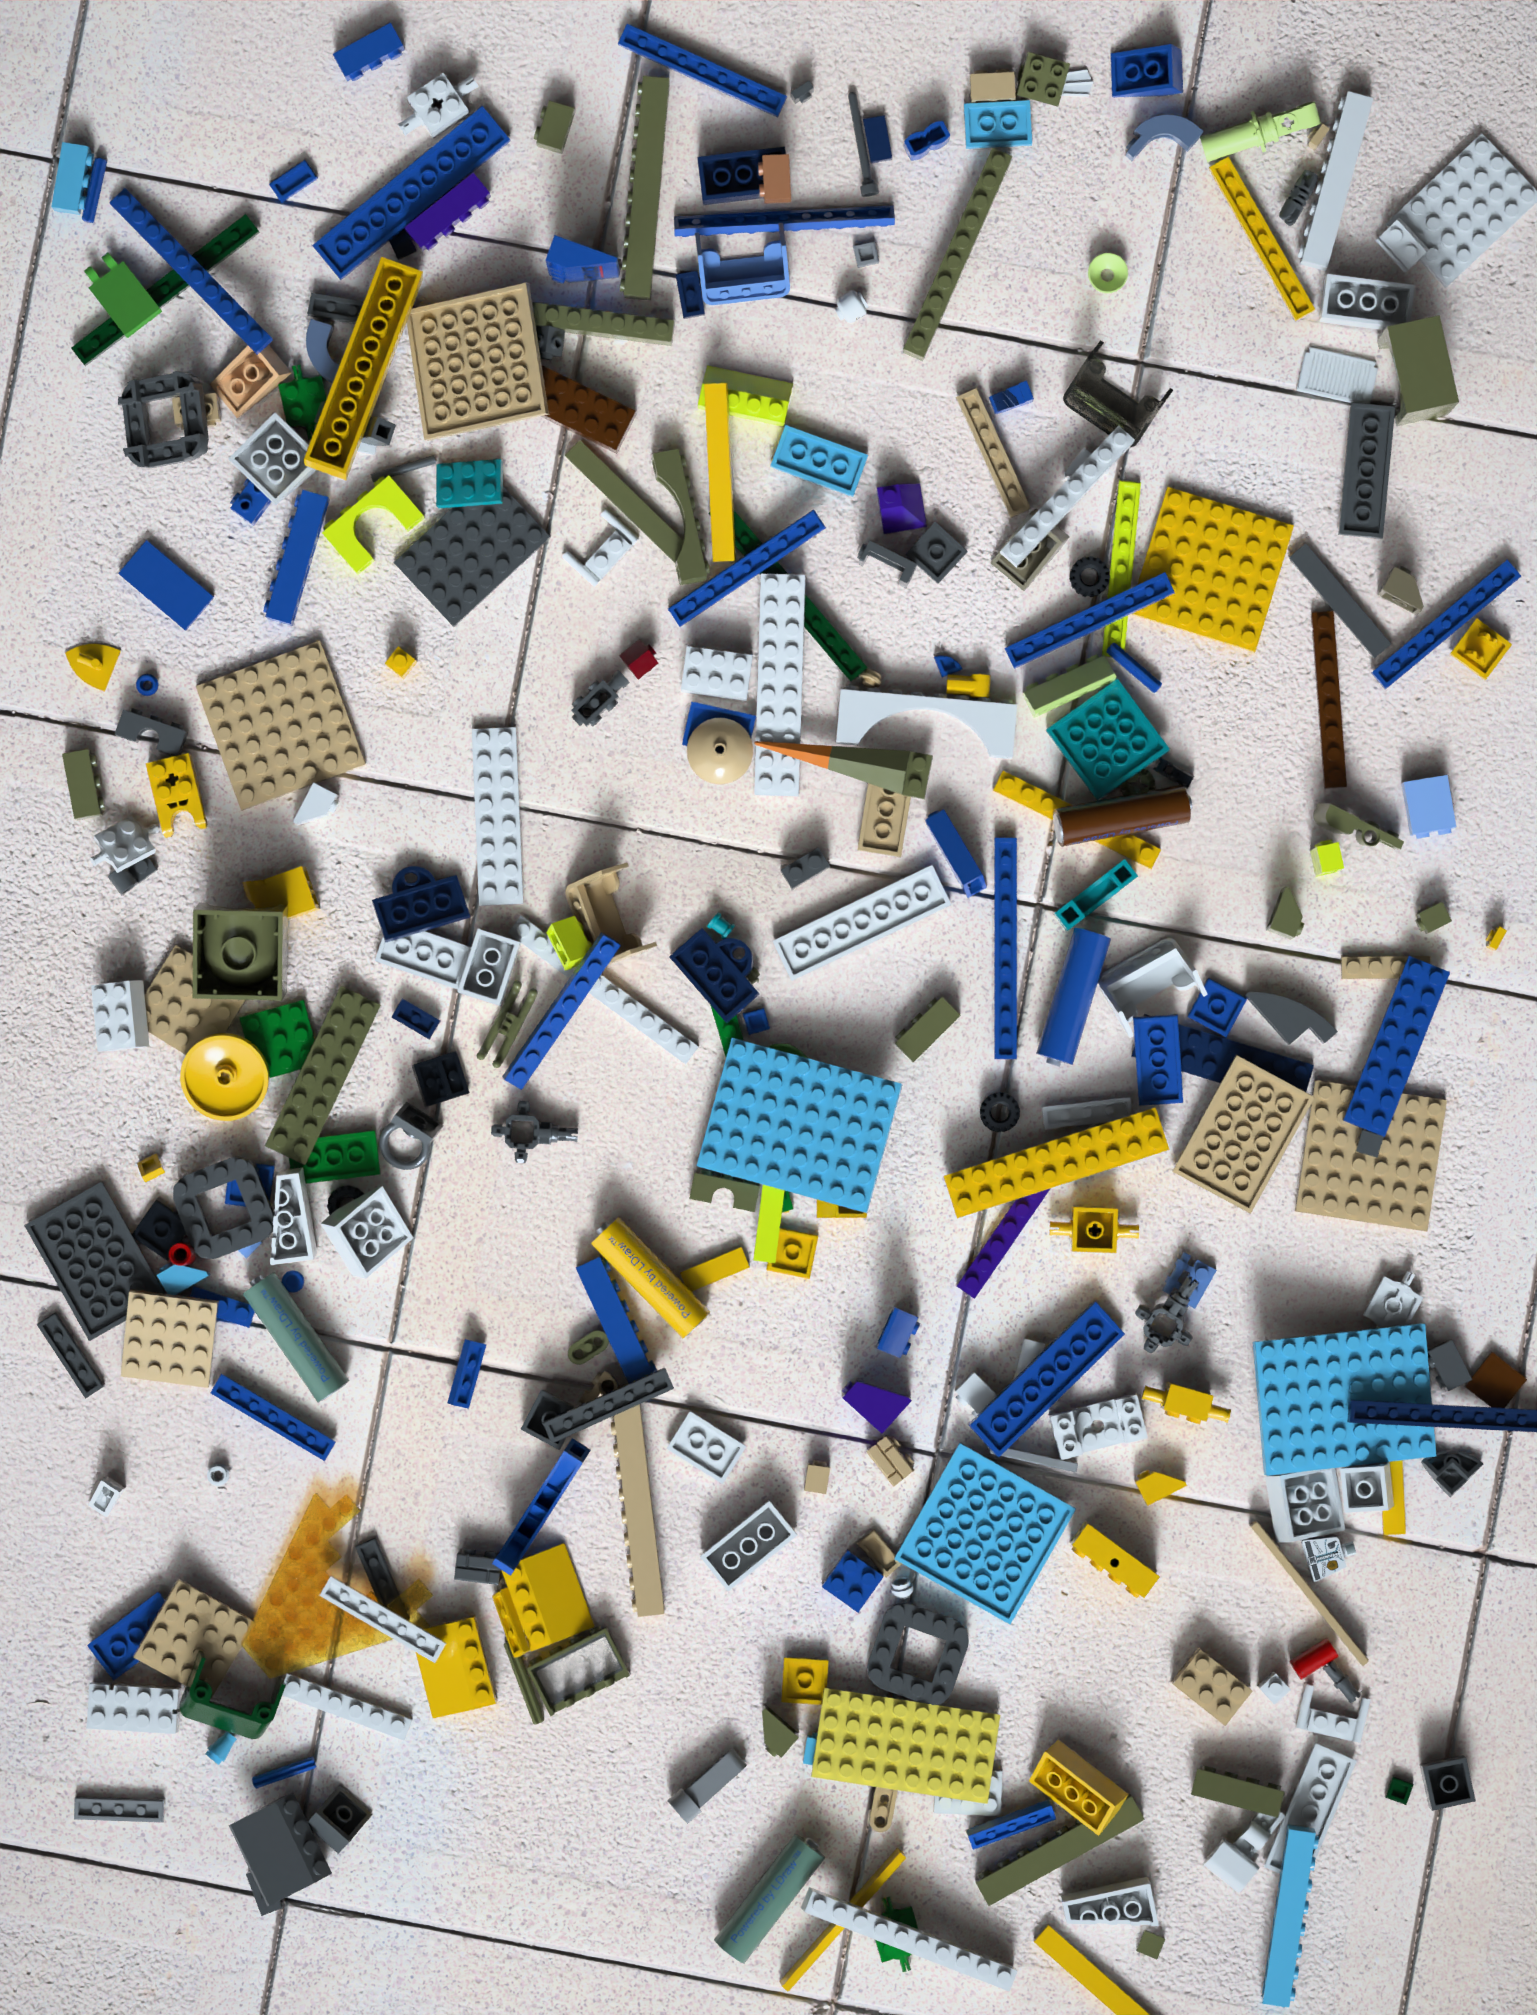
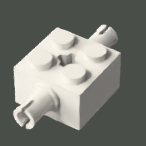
M442 73L409 95L407 100L414 110V114L398 123L403 134L406 136L409 132L422 125L425 126L434 139L468 116L469 111L462 101V97L478 87L476 81L473 80L474 78L470 75L454 86L451 85L445 74ZM438 102L442 105V108L438 109L434 104Z

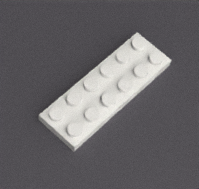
M1314 1743L1286 1810L1285 1817L1281 1822L1263 1865L1265 1868L1280 1874L1288 1824L1315 1829L1316 1835L1319 1836L1318 1848H1313L1312 1857L1317 1858L1357 1760Z

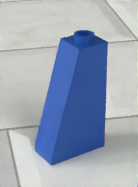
M943 809L940 812L937 810L929 814L928 818L925 819L927 828L967 898L986 889L987 886L982 872L945 810Z

